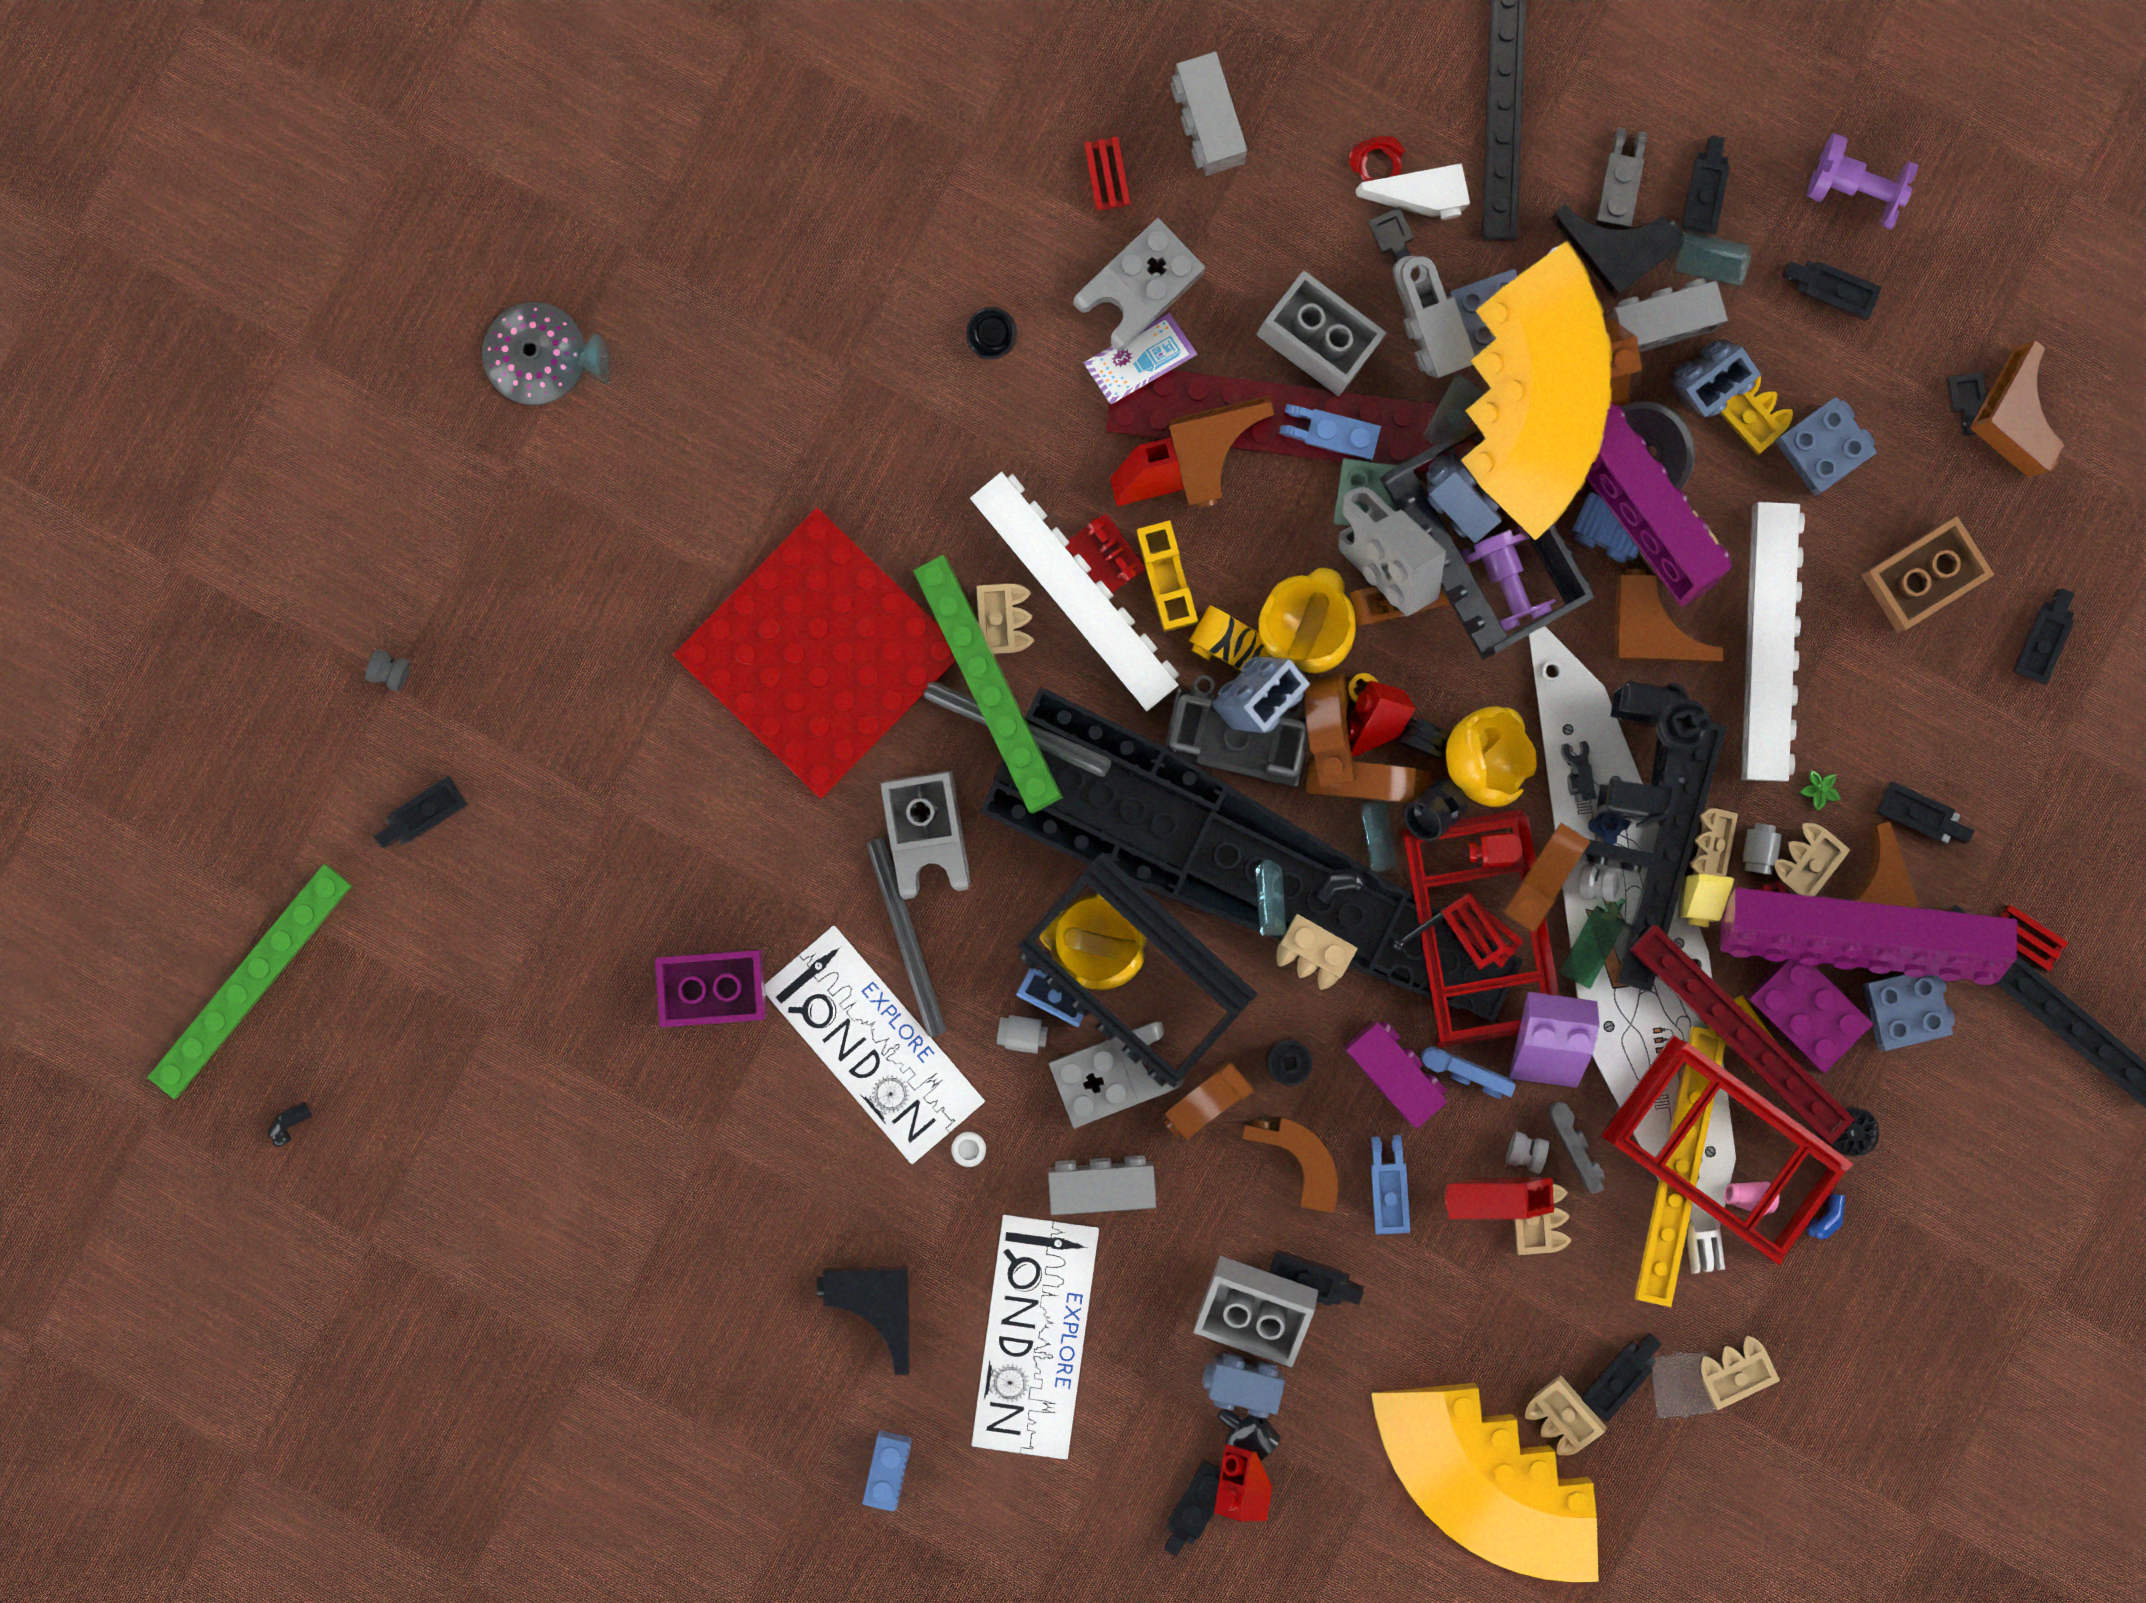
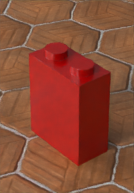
M1553 1177L1472 1178L1447 1184L1444 1196L1449 1219H1529L1553 1213Z

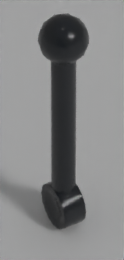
M1449 904L1443 905L1440 911L1449 906ZM1439 912L1404 937L1395 938L1391 943L1392 948L1395 951L1403 950L1407 942L1439 922L1444 916Z

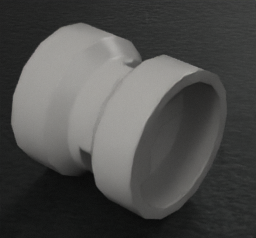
M1584 865L1579 880L1581 898L1594 900L1597 897H1603L1606 901L1618 902L1623 888L1621 868L1607 867L1605 870H1602L1595 865Z
M1515 1131L1507 1151L1506 1164L1515 1167L1524 1165L1527 1166L1529 1171L1540 1174L1547 1158L1549 1141L1541 1138L1532 1140L1526 1134Z

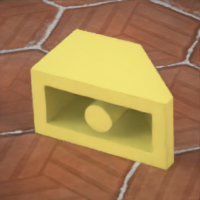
M1707 874L1684 876L1680 891L1678 918L1688 919V926L1709 928V922L1721 921L1733 887L1734 878Z

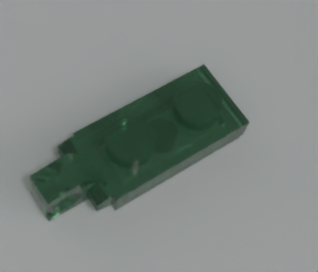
M1620 897L1618 902L1609 901L1604 909L1596 906L1590 912L1561 966L1559 974L1588 990L1591 989L1623 929L1621 926L1624 920L1619 918L1618 914L1626 901L1625 899Z

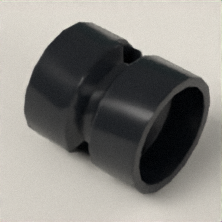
M1447 779L1434 781L1421 795L1417 796L1407 805L1404 811V820L1407 828L1414 836L1423 841L1433 842L1439 839L1449 830L1450 826L1454 825L1465 815L1468 809L1466 795L1452 781Z
M1282 1039L1275 1042L1268 1049L1265 1057V1066L1268 1073L1278 1083L1286 1086H1295L1304 1082L1310 1075L1312 1057L1309 1050L1300 1042L1293 1039Z

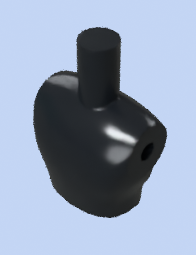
M1223 1408L1217 1414V1418L1231 1428L1225 1438L1226 1444L1254 1451L1257 1453L1260 1461L1267 1457L1280 1442L1281 1436L1275 1431L1267 1418L1249 1415L1244 1419H1240L1232 1411Z

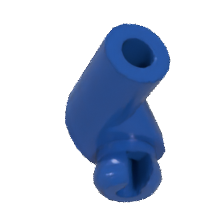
M1832 1193L1828 1195L1826 1214L1820 1220L1811 1219L1807 1225V1233L1811 1237H1817L1819 1240L1827 1239L1841 1227L1844 1217L1845 1195Z

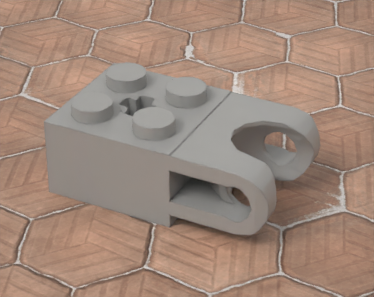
M1157 218L1075 296L1073 305L1081 312H1089L1093 307L1102 302H1111L1118 306L1123 314V320L1112 332L1111 345L1117 351H1121L1204 275L1206 267ZM1150 264H1162L1164 274L1160 275L1156 272L1151 275L1149 273Z
M1405 256L1399 259L1393 266L1392 274L1407 317L1402 320L1405 332L1409 339L1414 338L1419 350L1414 352V356L1420 371H1425L1429 376L1440 378L1473 365L1471 360L1475 357L1457 303L1454 297L1445 295L1437 269L1432 260L1422 256ZM1416 266L1419 278L1413 282L1410 273L1412 268Z
M1359 487L1348 491L1343 498L1342 513L1351 524V527L1339 533L1338 549L1364 575L1369 584L1377 587L1386 596L1389 603L1397 607L1406 616L1438 600L1446 551L1402 509L1395 512L1374 491L1366 487ZM1354 503H1365L1368 505L1369 511L1364 513Z
M953 770L888 780L880 783L900 896L906 900L912 899L918 894L920 889V870L929 863L939 864L946 869L950 884L955 890H968L971 879ZM919 802H923L925 807L930 808L927 820H923L921 814H915L914 808L919 807Z
M1154 1021L1131 1031L1149 1045L1161 1039L1165 1029L1161 1021ZM1116 1036L1111 1041L1106 1039L1049 1061V1066L1073 1128L1180 1088L1185 1083L1184 1078L1177 1083L1175 1088L1167 1083L1163 1087L1159 1086L1147 1075L1148 1070L1142 1064V1060L1135 1064L1121 1051L1125 1045ZM1094 1073L1096 1078L1102 1077L1104 1080L1103 1084H1099L1101 1089L1093 1092L1092 1088L1086 1089L1083 1082L1088 1081L1086 1076Z

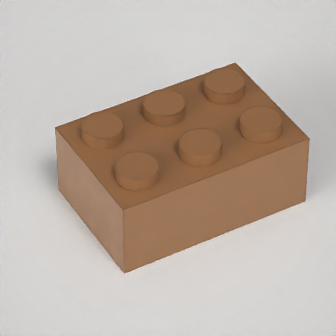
M1958 516L1945 521L1861 574L1897 633L1911 628L1995 575Z

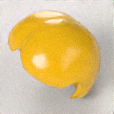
M1318 568L1308 576L1289 577L1277 584L1268 596L1259 616V634L1268 654L1272 658L1290 659L1299 670L1307 673H1322L1336 667L1346 658L1354 642L1356 631L1354 607L1345 595V582L1337 571L1330 568Z
M1490 706L1476 710L1462 719L1454 727L1448 738L1446 746L1448 773L1452 781L1462 789L1465 795L1479 804L1489 807H1502L1512 803L1523 792V789H1519L1521 783L1526 778L1533 776L1536 771V750L1525 733V723L1522 717L1512 708Z
M1098 893L1083 895L1073 900L1039 936L1043 944L1052 951L1053 960L1087 989L1108 990L1121 986L1131 980L1144 963L1145 955L1143 949L1147 938Z

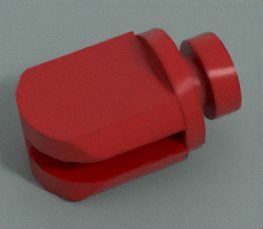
M1512 833L1480 836V845H1476V842H1468L1470 863H1477V859H1481L1482 867H1510L1518 862L1522 854L1521 841Z

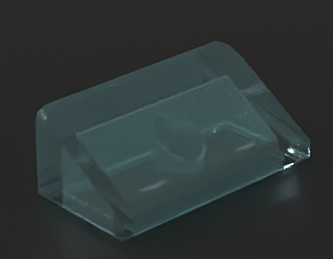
M1688 231L1683 232L1682 239L1684 243L1679 248L1675 271L1742 286L1751 258V247L1749 245Z
M595 333L579 357L578 364L586 373L608 385L609 346L601 336Z
M1456 374L1425 429L1422 438L1438 445L1464 431L1471 419L1466 410L1479 400L1485 392L1464 377Z
M1376 801L1361 804L1359 807L1371 870L1379 872L1396 868L1397 859L1386 802Z
M1264 860L1256 868L1260 934L1262 936L1285 935L1286 920L1282 869L1271 860Z

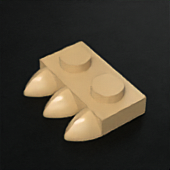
M995 584L977 586L979 625L994 655L1016 653L1028 648L1034 642V639L1026 633L1014 631V629L1024 626L1032 619V615L1027 611L1013 607V605L1023 602L1031 595V592L1021 585Z
M1706 807L1705 811L1699 815L1702 822L1701 834L1695 838L1698 850L1695 858L1690 862L1693 868V875L1707 874L1726 877L1738 814Z
M1814 823L1802 824L1803 833L1809 844L1797 841L1788 842L1790 854L1795 862L1775 860L1774 867L1778 877L1781 879L1779 883L1792 894L1815 897L1849 853L1850 849L1824 827Z
M1295 914L1278 945L1276 957L1278 966L1281 967L1289 964L1299 955L1297 962L1299 978L1309 976L1320 967L1318 986L1319 989L1323 990L1331 987L1339 978H1342L1358 948L1304 917Z
M1553 1184L1555 1204L1567 1195V1191L1561 1186ZM1554 1207L1553 1213L1529 1219H1514L1517 1254L1553 1253L1564 1249L1571 1242V1238L1564 1233L1551 1231V1229L1565 1223L1569 1215L1565 1211Z
M1746 1336L1744 1341V1357L1735 1349L1725 1346L1722 1355L1723 1367L1712 1358L1703 1357L1701 1363L1702 1377L1700 1378L1716 1410H1720L1780 1381L1765 1348L1755 1338Z
M1561 1375L1534 1395L1525 1412V1418L1530 1420H1537L1548 1416L1541 1429L1542 1437L1551 1438L1561 1434L1564 1435L1557 1446L1558 1455H1572L1579 1452L1602 1435L1607 1428Z

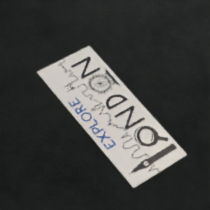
M832 926L765 984L768 998L911 1164H914L985 1102L835 926Z
M1003 1215L971 1444L973 1447L1068 1459L1099 1228Z

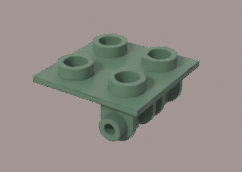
M1343 458L1333 524L1351 526L1342 513L1343 498L1348 491L1359 487H1366L1374 491L1388 506L1397 512L1398 510L1379 478L1399 465ZM1354 503L1364 513L1369 511V507L1365 503Z

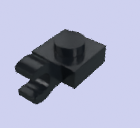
M1400 207L1368 221V226L1381 255L1391 251L1395 263L1402 257L1411 256L1406 244L1413 241L1414 237Z
M1983 372L1949 376L1946 379L1951 413L1961 412L1963 436L1977 435L1970 426L1979 412L1978 409L1981 408L1987 397Z
M1587 741L1579 742L1580 754L1578 756L1570 753L1569 743L1562 744L1561 746L1563 759L1573 767L1571 768L1572 775L1567 777V784L1570 795H1575V802L1596 799L1592 767L1588 761L1589 745Z

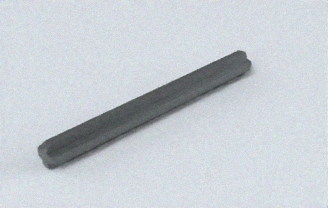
M932 681L928 683L927 687L929 689L924 691V697L927 700L987 726L975 699ZM1027 722L1040 750L1101 777L1107 774L1111 765V761L1107 757Z
M883 838L869 841L867 848L929 1037L941 1035L946 1032V1027L905 900L899 893L897 876L886 841Z

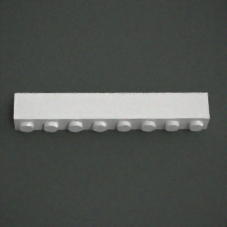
M1000 472L970 499L1148 712L1179 686L1175 679L1180 675L1168 660L1162 664L1153 654L1158 648L1145 633L1140 637L1135 633L1131 626L1136 622L1122 606L1117 611L1111 604L1109 599L1114 595L1101 580L1096 584L1087 575L1091 568L1078 553L1075 557L1071 556L1065 548L1070 542L1057 527L1051 531L1042 521L1047 517L1046 513L1035 500L1028 504L1021 493L1026 489L1013 474L1007 478L1003 472Z
M1758 502L1752 505L1741 780L1785 782L1789 781V775H1793L1795 770V755L1790 754V740H1795L1797 730L1796 720L1791 719L1792 706H1796L1798 700V687L1793 685V671H1798L1799 651H1794V639L1799 637L1801 628L1800 616H1795L1796 602H1800L1802 597V583L1797 582V568H1801L1803 564V548L1798 547L1799 533L1802 534L1804 531L1805 516L1804 513H1800V504Z

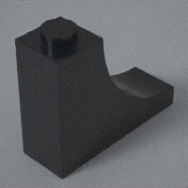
M1566 204L1551 217L1554 224L1614 299L1669 257L1684 243L1681 238L1683 232L1672 219L1667 221L1664 216L1642 227L1628 230H1612L1593 225L1575 214Z
M908 1266L825 1268L823 1277H817V1297L824 1298V1306L842 1308L866 1319L885 1340L892 1356L895 1375H909Z

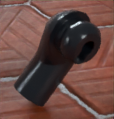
M1354 868L1334 870L1328 875L1314 896L1324 904L1329 905L1338 891H1361L1366 885V879L1359 870Z
M306 1102L281 1112L267 1131L268 1138L272 1139L275 1147H280L290 1142L291 1136L287 1131L290 1127L312 1117Z

